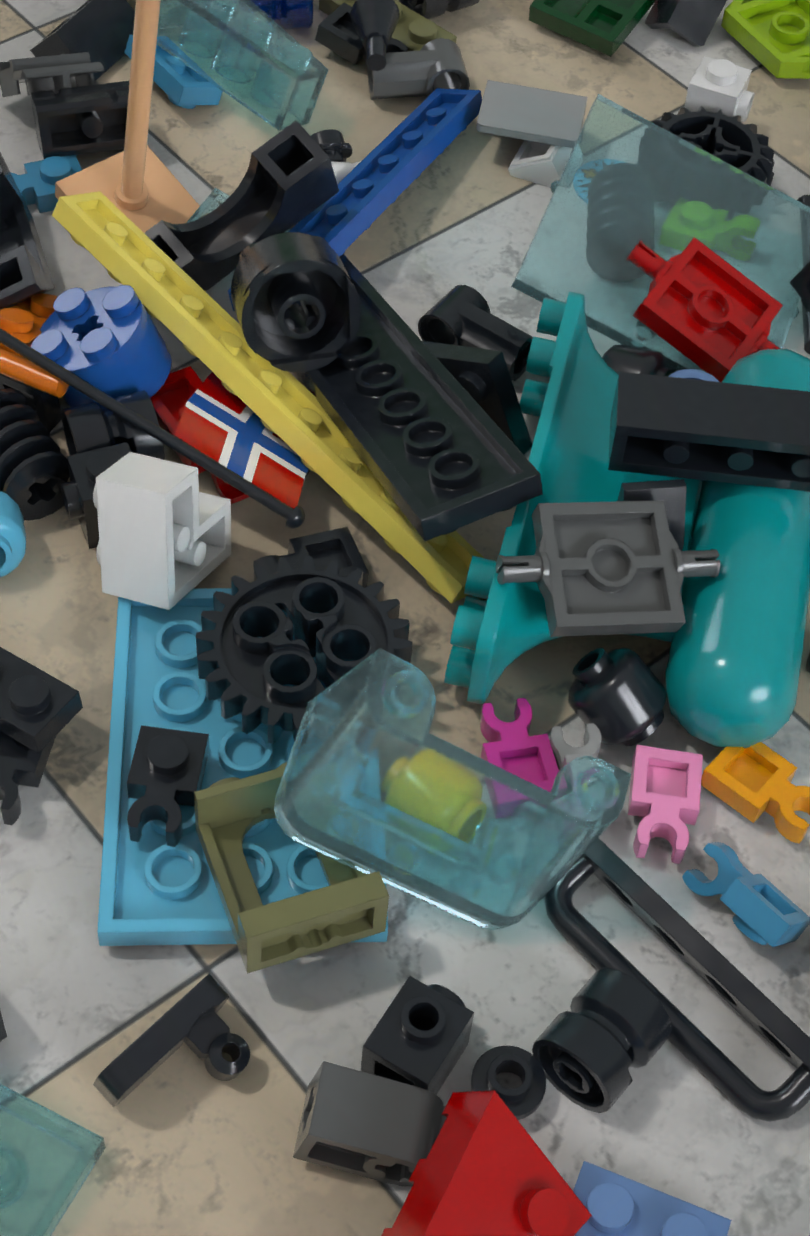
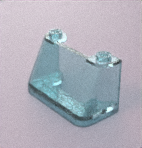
M379 648L308 702L276 793L274 811L277 823L285 835L295 842L366 875L379 871L385 884L478 927L498 930L518 923L533 910L618 818L624 805L631 774L596 757H577L560 768L550 793L429 733L436 706L434 689L429 679L413 664Z

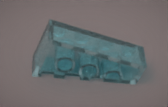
M161 0L157 45L277 130L285 129L295 120L300 125L309 124L329 69L317 60L309 49L298 43L252 0Z

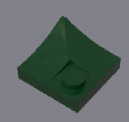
M534 0L529 8V21L612 57L656 0Z

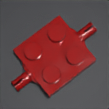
M695 237L682 253L671 257L668 261L645 245L642 240L639 241L627 257L626 261L631 262L653 279L650 283L647 297L632 316L706 373L714 376L719 382L723 381L737 360L760 350L780 349L767 337L770 334L771 322L783 305Z

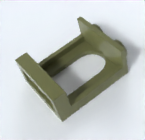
M330 754L310 760H290L274 770L242 779L236 777L225 778L215 782L209 788L194 792L196 832L247 974L385 932L389 894L380 872L368 874L332 788L334 762ZM283 818L294 821L303 827L310 837L329 886L263 905L243 853L242 843L245 834L253 825L265 819Z

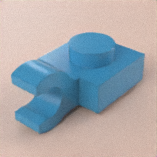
M708 843L703 849L718 864V875L713 881L708 879L698 869L687 870L683 874L682 878L685 884L694 893L701 896L721 894L720 900L735 913L732 920L736 927L758 944L766 945L768 943L770 946L776 947L794 942L810 924V917L761 873L753 875L739 861L735 851L724 843Z

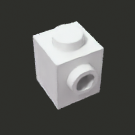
M704 56L689 83L684 108L691 112H697L702 106L707 112L717 113L722 109L723 115L729 117L741 115V122L745 123L755 95L754 92L747 91L752 70L737 66L729 60L713 59Z

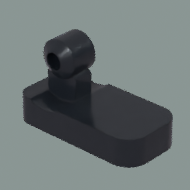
M208 974L98 1075L93 1084L95 1088L113 1107L117 1106L177 1051L183 1042L186 1043L198 1058H204L205 1067L212 1077L221 1081L236 1078L249 1062L250 1049L247 1042L241 1036L230 1033V1028L216 1014L226 1003L230 995L211 974ZM222 1052L229 1054L232 1062L225 1060Z

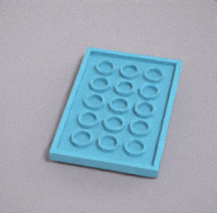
M193 588L170 610L118 597L97 930L100 946L237 944L196 832L195 806L178 804L182 814L183 833L175 847L167 846L166 823L161 820L147 822L142 828V836L139 842L130 840L127 816L131 805L137 799L128 798L127 780L141 725L209 734L210 750L201 790L209 788L215 782L225 778L236 777L242 779L274 770L290 760H310L330 754L334 762L332 788L368 874L379 871L386 886L380 723L374 725L358 717L357 737L354 738L347 735L340 727L333 728L331 745L328 746L323 744L317 732H308L302 748L296 747L293 732L285 730L279 739L272 744L268 743L267 725L261 723L255 730L246 734L242 732V712L224 719L221 716V699L208 700L206 697L205 679H199L196 633L202 631V611H214L213 594L218 591L232 595L231 588ZM321 680V684L323 685V687H324L325 689H328V688L325 686V684L323 683V681ZM286 684V685H283V686L293 687V686H297V685ZM283 818L265 819L253 825L245 834L242 843L243 853L263 905L329 886L310 837L304 828L294 821ZM388 912L385 932L352 942H387Z

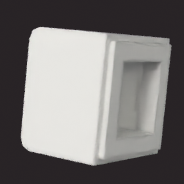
M524 140L508 171L511 176L557 190H566L569 188L574 174L581 165V157L576 148Z

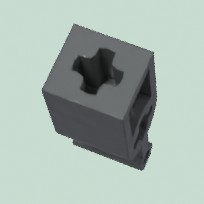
M323 1061L307 1088L293 1158L388 1184L413 1186L408 1181L419 1159L427 1158L447 1118L442 1115L446 1106H443L444 1103L440 1097L420 1087Z

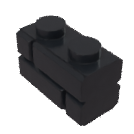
M129 81L60 89L58 94H55L53 90L30 93L36 135L43 159L52 156L62 157L124 149Z

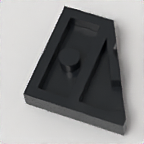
M422 341L524 455L532 447V442L503 352Z

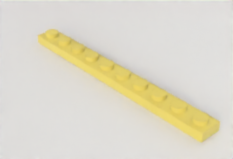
M101 191L59 197L52 216L70 233L75 243L88 250L107 269L111 278L118 283L131 286L147 313L161 321L182 342L183 347L191 355L199 358L221 380L222 385L229 392L238 396L261 419L262 424L269 431L277 434L297 453L302 463L309 470L317 473L341 496L342 501L349 509L358 513L383 537L384 542L390 549L401 554L425 578L432 590L443 595L451 604L468 596V594H464L472 556L484 558L457 531L424 541L322 408L317 398L290 372L272 366L270 361L255 353L248 346L240 324Z

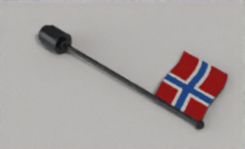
M0 328V343L285 518L287 520L286 527L295 529L303 524L305 512L298 505L304 479L310 470L302 463L300 456L277 434L269 431L262 424L261 419L238 396L229 392L222 385L221 380L213 372L209 374L186 402L176 432L172 435Z

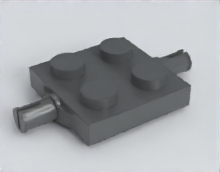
M664 500L538 503L532 513L536 540L535 554L526 556L499 555L496 561V573H499L497 581L499 584L536 582L538 584V588L545 600L550 637L677 632L686 622L680 593L683 577H717L720 571V560H716L719 557V553L716 549L681 551L677 542L669 531Z

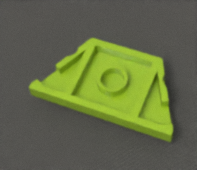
M733 0L725 8L721 26L776 78L810 79V0Z

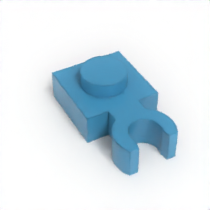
M76 155L52 156L44 160L25 163V174L17 175L11 173L26 205L36 204L39 213L53 211L58 202V199L55 197V182L82 169Z

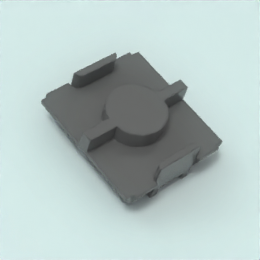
M89 52L11 59L9 62H0L2 96L9 97L21 94L19 83H26L28 96L32 92L48 90L56 92L60 89L71 88L70 78L75 77L77 87L95 85L93 73L104 71V66L101 62L91 63Z

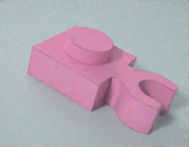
M636 745L632 759L628 815L644 817L638 825L633 842V849L637 858H645L651 838L661 837L666 839L672 846V863L680 864L689 843V831L685 824L695 825L700 810L702 754Z

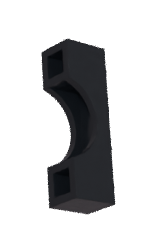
M295 120L252 152L249 167L243 180L228 199L215 210L197 220L184 224H171L161 220L147 230L145 234L206 292L236 269L239 255L249 244L258 243L267 237L285 233L339 192L330 157Z

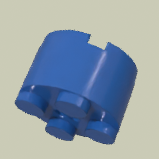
M129 285L101 287L87 292L78 287L64 291L55 299L53 303L55 311L40 328L42 333L31 344V348L112 398L144 390L151 398L165 383L172 366L171 355L165 341L136 292ZM70 385L62 396L70 407L96 402ZM97 403L102 409H107L104 406Z

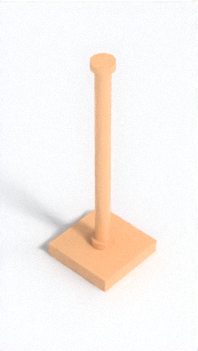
M136 0L124 151L55 182V197L57 199L62 196L101 191L143 233L161 220L171 224H184L206 215V212L147 145L161 0Z

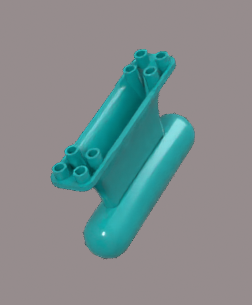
M569 291L566 302L544 298L537 332L557 336V339L552 341L533 336L526 372L549 377L550 380L549 383L526 379L520 400L523 414L540 417L529 461L541 475L543 495L516 505L512 524L506 527L499 555L526 556L535 554L536 540L532 513L538 503L616 502L622 483L684 479L687 489L685 535L682 551L716 549L719 553V557L716 560H720L719 574L717 577H683L680 593L686 622L677 632L625 635L671 642L666 669V693L670 713L690 735L716 748H725L726 746L748 748L772 738L789 721L797 700L810 597V492L608 470L610 418L618 374L606 364L597 352L588 333L585 315V296L581 293ZM789 349L760 350L737 360L722 382L810 392V359ZM472 556L464 594L485 598L487 601L466 596L464 605H459L450 644L453 646L447 664L444 683L468 688L467 701L484 704L505 668L522 653L541 643L564 636L550 637L545 600L536 582L499 584L497 581L499 573H496V561Z

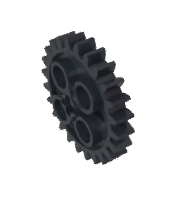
M306 555L301 569H292L288 560L285 557H280L278 572L272 574L259 563L255 564L253 582L250 583L234 575L231 577L232 595L216 591L213 594L214 611H202V631L196 633L198 676L199 679H205L206 697L208 700L221 699V716L224 719L242 712V732L246 734L255 730L261 723L267 725L268 743L274 744L284 730L293 732L295 745L299 748H302L308 732H317L325 746L331 745L332 729L340 727L351 738L357 737L358 717L374 725L380 723L381 705L394 708L397 705L398 687H406L408 683L413 642L408 640L409 620L399 618V600L389 599L383 601L384 584L381 581L364 588L362 586L363 569L361 568L355 569L346 577L339 575V560L333 559L324 571L316 570L312 556ZM321 680L323 681V683L325 684V686H326L328 689H325V688L323 687V685L321 684ZM293 684V685H297V686L289 687V686H283V685Z

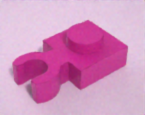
M518 698L516 700L515 721L513 722L499 720L494 714L492 703H484L480 729L482 735L489 743H483L481 761L496 814L562 804L565 788L548 734L528 735L532 720V708L525 698Z

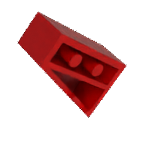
M495 1090L453 1092L442 1113L447 1118L427 1158L419 1159L408 1181L413 1186L392 1228H385L381 1236H574L592 1215Z

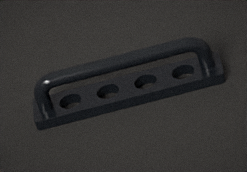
M580 821L566 835L573 855L556 870L547 884L544 902L547 916L555 928L597 970L603 968L619 970L648 988L661 1002L670 1017L672 1031L668 1040L738 1109L752 1118L769 1122L787 1119L802 1109L810 1101V1037ZM592 874L604 883L796 1068L780 1087L773 1091H765L759 1088L576 910L572 903V896Z

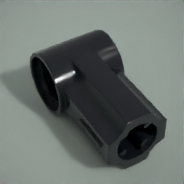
M455 286L427 311L418 322V332L422 341L502 351L511 380L513 381L519 379L526 371L533 337L491 314L487 301L478 291L470 286Z

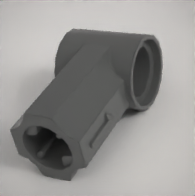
M439 38L431 40L420 51L386 53V66L380 71H372L367 67L368 88L371 100L429 96L436 88L469 90L470 87L469 77L460 48L450 39Z

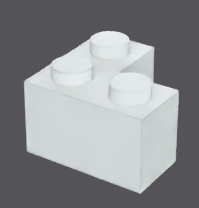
M129 452L96 477L93 491V502L98 511L99 529L96 557L98 564L101 566L103 593L170 610L231 555V499L199 492L197 467Z

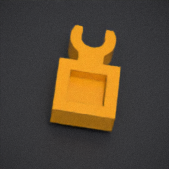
M762 742L748 748L726 746L704 769L701 785L752 823L765 811L774 817L775 826L783 837L798 844L804 839L810 824L798 817L794 811H803L810 815V787L793 785L791 782L797 767Z

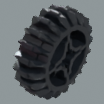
M702 106L697 112H691L681 107L677 115L664 112L661 120L650 122L648 130L643 132L642 139L638 142L634 168L644 173L651 182L652 205H665L667 215H669L674 204L680 201L686 203V205L702 206L709 213L718 212L725 214V223L728 224L733 215L739 218H746L750 209L759 208L761 201L766 196L767 189H770L774 176L772 171L775 163L773 159L774 150L768 147L769 137L757 134V125H744L741 123V115L729 117L723 115L722 109L717 113L707 112Z

